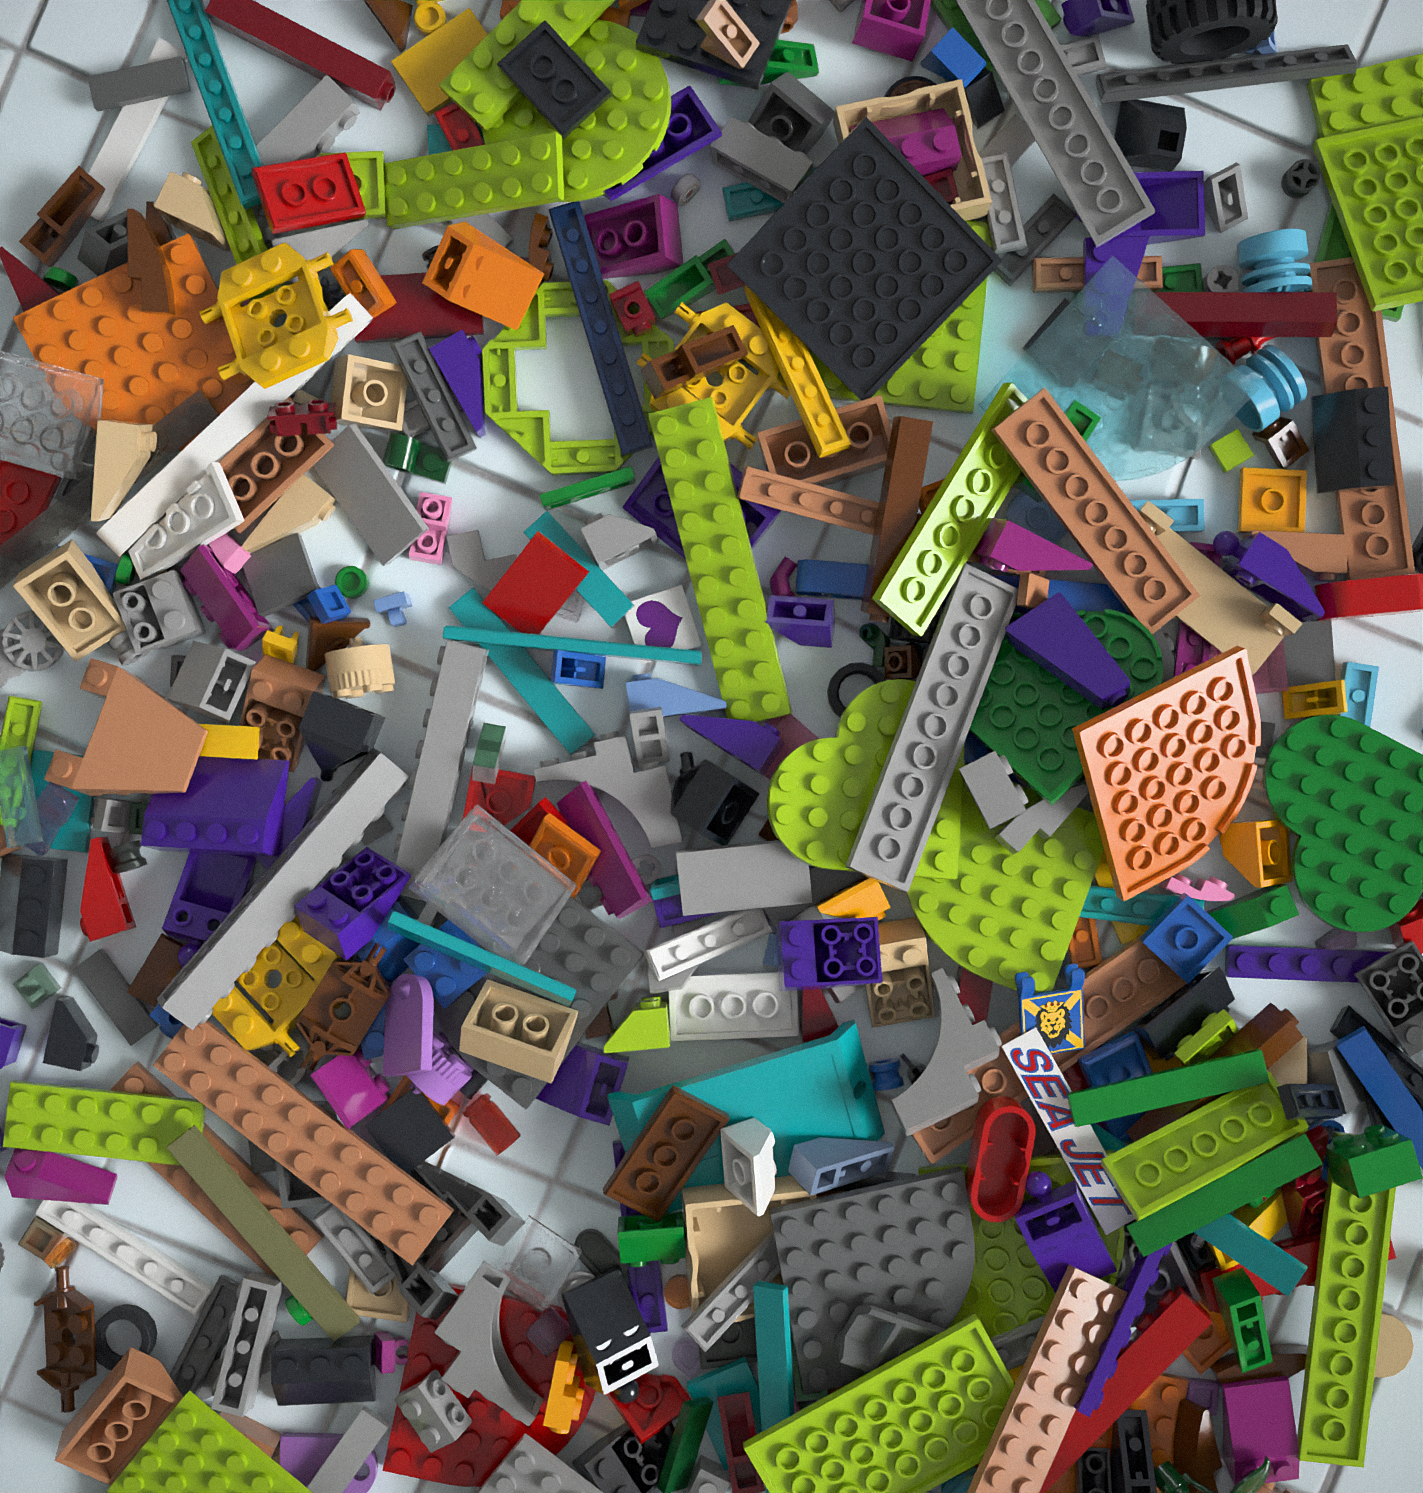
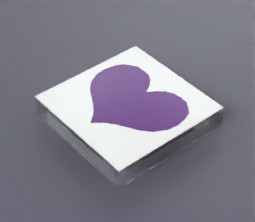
M682 585L631 601L634 607L625 615L635 645L685 650L702 646ZM640 660L641 666H642V665H645V664H648V663H651V662H654V661Z

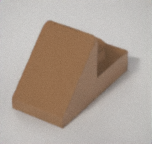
M709 0L695 20L707 34L700 47L738 69L744 68L760 44L726 0Z

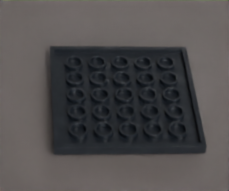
M865 117L726 266L862 401L871 398L993 272L1002 262V259L879 129Z

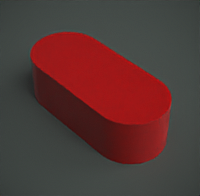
M1423 573L1339 581L1314 586L1315 596L1325 611L1322 618H1318L1317 621L1423 611Z
M1007 1096L991 1098L980 1107L975 1120L965 1174L968 1200L975 1212L989 1222L1006 1221L1012 1218L1021 1208L1036 1134L1032 1117L1018 1101Z

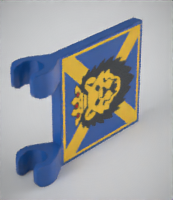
M1076 963L1068 964L1064 967L1068 987L1064 989L1034 993L1035 980L1033 977L1029 976L1025 971L1015 974L1019 1004L1020 1036L1036 1027L1051 1054L1085 1049L1083 1011L1085 973L1082 968H1078Z

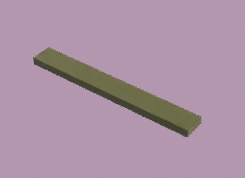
M195 1125L166 1147L333 1342L359 1324L361 1318Z

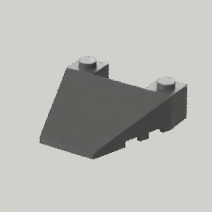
M423 1161L408 1174L453 1208L454 1211L413 1266L384 1243L383 1245L387 1252L385 1256L389 1266L393 1267L398 1280L396 1284L401 1295L421 1317L437 1321L459 1296L439 1272L478 1230L488 1241L504 1247L525 1224V1221L504 1199Z

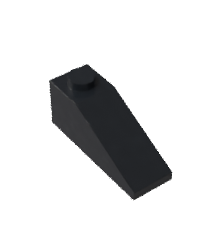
M1126 1410L1113 1423L1111 1447L1112 1493H1157L1146 1410Z

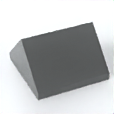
M1339 1039L1307 1048V1084H1333L1343 1114L1349 1113L1366 1100L1360 1079L1335 1044Z

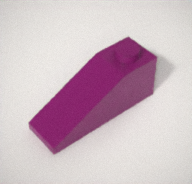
M18 1148L14 1149L4 1175L13 1198L109 1205L118 1178L116 1173L53 1152Z

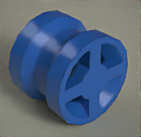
M899 1058L881 1059L868 1064L870 1072L874 1075L872 1086L875 1091L895 1089L904 1085L903 1077L899 1075L898 1070L901 1066Z

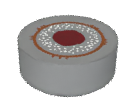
M692 173L684 175L672 188L671 198L679 206H684L697 194L701 187V181Z

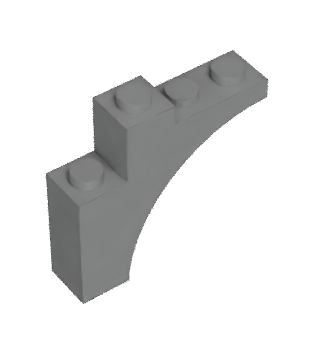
M618 731L599 735L601 741L594 742L595 756H591L590 751L572 754V761L560 763L559 758L549 759L540 762L541 768L534 769L536 782L569 780L582 783L586 780L591 786L612 795L627 807L638 820L650 842L651 849L683 841L679 821L671 815L672 790L666 766L659 767L658 761L639 765L641 772L635 773L627 736L619 737Z
M943 968L931 973V983L938 999L941 1014V1028L937 1047L928 1066L917 1081L898 1097L891 1100L892 1108L906 1137L978 1104V1092H981L980 1085L973 1073L968 1075L967 1072L998 1058L1000 1050L998 1046L1002 1045L994 1027L988 1028L985 1020L972 1025V1022H975V1018L967 1003L961 1004L957 996L960 993L959 986L953 975L947 977Z
M483 1261L434 1332L446 1344L454 1346L459 1350L441 1380L446 1382L454 1391L460 1392L467 1398H469L474 1390H477L487 1400L496 1403L509 1412L514 1419L530 1426L536 1418L544 1399L522 1380L512 1366L505 1352L499 1328L500 1304L510 1278L486 1261Z

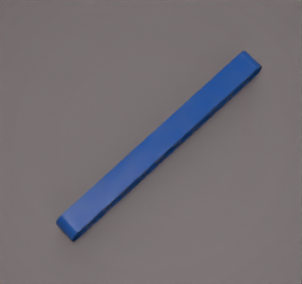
M809 559L798 560L795 593L805 596L862 600L868 564ZM991 575L1017 589L1019 588L1020 577ZM1062 580L1049 581L1047 599L1061 592L1075 611L1085 609V612L1112 609L1131 616L1107 584ZM951 589L943 600L942 607H945ZM1016 603L1013 613L1026 614L1031 610L1017 606Z

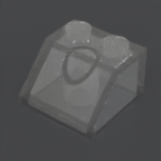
M529 1215L525 1220V1224L517 1231L494 1268L510 1278L505 1290L539 1313H542L549 1307L582 1253V1250Z

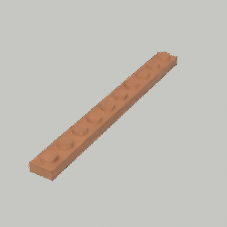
M745 466L737 498L874 535L879 502ZM917 513L915 527L919 522L920 518L922 517V514ZM972 553L967 561L980 564L979 560L981 557ZM1008 568L1006 572L1020 575V573H1031L1045 578L1047 571H1017Z

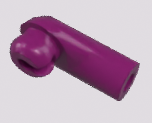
M787 557L783 558L770 577L769 584L772 595L795 597V593L791 591L788 579L797 567V564Z

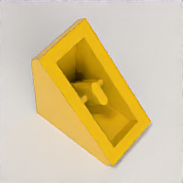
M1344 680L1282 688L1285 720L1311 718L1320 715H1339L1347 712Z

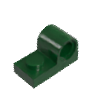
M390 433L382 461L388 469L446 484L452 461L446 462L440 448L422 444L414 438L398 433Z

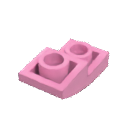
M420 492L416 510L429 529L411 544L409 551L410 560L437 565L442 564L452 497Z
M1175 874L1174 878L1169 877L1160 882L1158 886L1179 895L1185 892L1191 898L1199 900L1228 901L1233 900L1235 894L1226 890L1227 883L1210 876L1209 880L1198 878L1194 887H1191L1194 881L1180 874Z

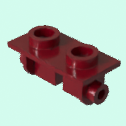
M325 399L311 400L308 404L294 405L292 401L278 402L274 406H270L267 415L268 420L275 419L270 421L271 434L277 433L278 437L302 435L301 423H307L308 435L329 434L331 430L338 429L337 417H330L335 414L336 402L328 403Z

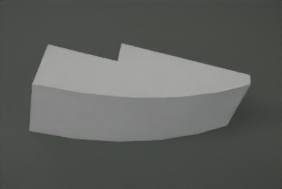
M1087 784L1070 788L1052 806L1043 799L1029 807L1024 813L1007 823L993 838L1014 855L1024 847L1035 833L1043 839L1050 837L1089 793Z

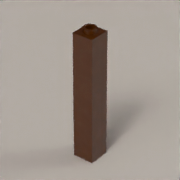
M904 416L893 418L860 610L870 614L869 620L888 623L889 617H892L872 597L915 528L933 421Z
M1270 1002L1207 1060L1259 1048L1263 1052L1266 1069H1269L1303 1038L1296 1027L1299 1021L1288 1009L1284 1008L1280 1011ZM1230 1092L1149 1110L1126 1133L1136 1142Z

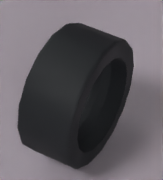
M863 662L850 663L840 668L830 679L827 689L828 703L833 712L838 717H841L846 708L840 700L839 689L841 683L847 677L861 674L870 678L874 684L886 681L883 673L874 666Z
M130 1304L116 1306L105 1313L95 1324L96 1360L101 1366L110 1371L113 1370L123 1357L112 1351L107 1344L106 1330L114 1321L120 1319L128 1320L136 1325L142 1337L139 1351L150 1355L156 1345L158 1333L155 1321L146 1310L139 1306Z

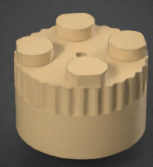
M355 637V639L350 638L349 640L350 648L325 653L330 693H333V698L345 697V699L364 697V693L375 692V694L394 691L393 684H395L390 646L388 644L363 646L362 638Z

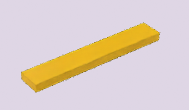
M745 285V295L764 337L769 343V348L819 458L848 449L851 442L807 346Z

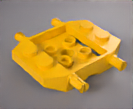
M284 242L222 271L217 296L218 301L215 305L201 310L199 313L205 324L221 316L224 317L236 358L234 361L218 367L219 374L223 380L241 372L244 376L248 375L262 388L267 389L330 359L339 339L336 328L353 322V318L347 308L331 316L323 301L322 287L317 272L334 265L328 252L314 259L306 260ZM298 277L299 281L291 285L281 286L276 292L260 299H253L248 305H242V302ZM281 314H287L285 323L280 327H275L276 318Z
M681 302L674 314L689 324V331L674 351L681 345L704 337L708 333L711 334L734 325L748 352V355L742 359L757 369L759 373L755 375L740 362L736 361L717 371L723 378V384L713 387L709 385L706 377L657 399H654L651 393L649 406L657 412L713 397L724 442L729 441V439L733 441L735 438L750 450L757 441V438L743 429L741 423L766 389L770 390L773 388L786 399L791 395L785 381L778 374L779 368L769 348V343L764 337L761 328L727 302L705 311L701 315L699 313L696 314ZM643 353L636 364L643 368L652 359Z
M298 915L290 922H285L277 931L278 936L276 939L281 945L275 940L269 947H264L256 956L257 960L254 966L248 972H242L236 979L274 1022L270 1024L236 986H234L226 998H220L212 1007V1014L245 1050H254L279 1044L289 1057L296 1054L295 1051H299L301 1047L292 1040L289 1034L297 1026L296 1021L334 959L341 958V956L305 933ZM278 970L282 975V981L278 987L272 988L269 985L268 978L271 972ZM345 1001L336 1002L334 1004L335 1010L342 1007L341 1004H344Z

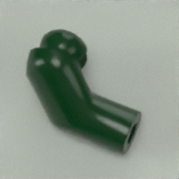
M867 623L862 625L859 629V636L873 649L872 666L885 667L884 647H890L889 637L876 624Z

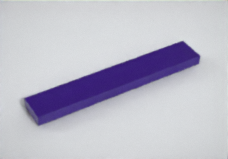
M613 1141L612 1143L615 1169L626 1154L622 1141ZM620 1203L621 1216L644 1215ZM660 1260L647 1261V1265L641 1267L628 1266L631 1295L649 1333L668 1331Z

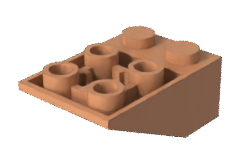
M267 654L252 668L239 726L260 727L258 759L290 761L288 771L294 772L296 770L305 745V740L299 730V726L313 691L323 692L326 675Z

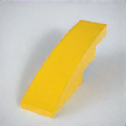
M200 724L208 731L199 756L258 759L260 727Z

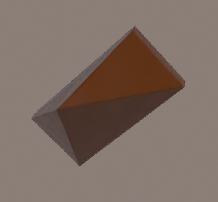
M363 0L400 53L404 51L407 44L413 5L401 0Z

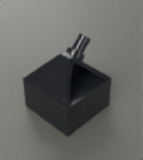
M313 691L299 730L321 770L320 779L324 782H330L338 767L367 755L374 748L386 717L341 699L333 698L331 695Z
M692 752L681 753L682 769L679 770L680 776L675 781L672 792L671 815L722 846L728 845L760 793L707 759L694 765Z

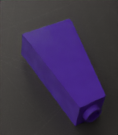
M1061 592L1053 595L1005 627L1007 641L1014 648L1101 710L1106 709L1110 705L1116 707L1128 698L1130 693L1129 678Z

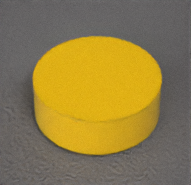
M423 2L418 5L414 12L415 25L424 36L430 35L447 23L443 8L436 2Z

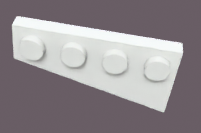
M211 462L206 467V473L199 481H193L186 489L187 494L178 503H173L165 511L167 515L161 522L153 524L128 551L140 580H148L159 575L193 554L201 545L209 544L245 521L220 463Z

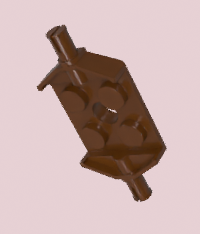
M375 942L370 953L363 960L334 959L296 1021L300 1031L310 1044V1051L301 1063L302 1067L306 1068L311 1058H313L307 1070L314 1071L321 1056L323 1057L325 1054L353 1056L392 992L378 969V963L387 951L385 946H382L377 956H375L381 945ZM338 1001L347 1002L351 1007V1015L348 1017L337 1016L334 1012V1004Z
M59 1266L55 1268L56 1287L54 1291L34 1302V1306L44 1305L46 1367L37 1370V1375L54 1389L59 1390V1393H61V1412L68 1413L76 1409L74 1391L78 1390L79 1386L97 1376L94 1303L77 1291L74 1285H70L69 1266ZM71 1332L76 1335V1342L73 1340Z

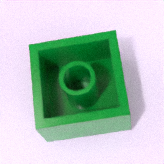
M1383 1125L1366 1127L1363 1130L1364 1133L1355 1136L1350 1134L1337 1136L1332 1139L1333 1143L1327 1144L1325 1155L1334 1184L1358 1198L1423 1178L1412 1139Z

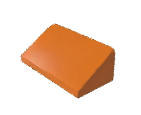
M349 250L329 268L346 296L351 293L373 318L396 304V300L364 250Z

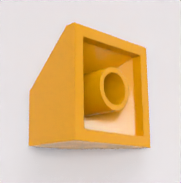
M1277 819L1232 822L1224 834L1220 833L1219 840L1223 847V856L1255 888L1292 882L1289 831Z
M867 876L815 904L820 913L840 918L878 917V921L886 916L885 910L890 908L879 882Z

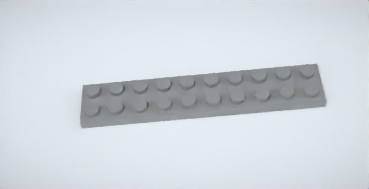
M955 0L1095 246L1099 247L1154 214V207L1035 0Z
M965 563L948 596L845 867L899 891H909L1006 633L1005 627L1009 625L1018 596L1017 588Z

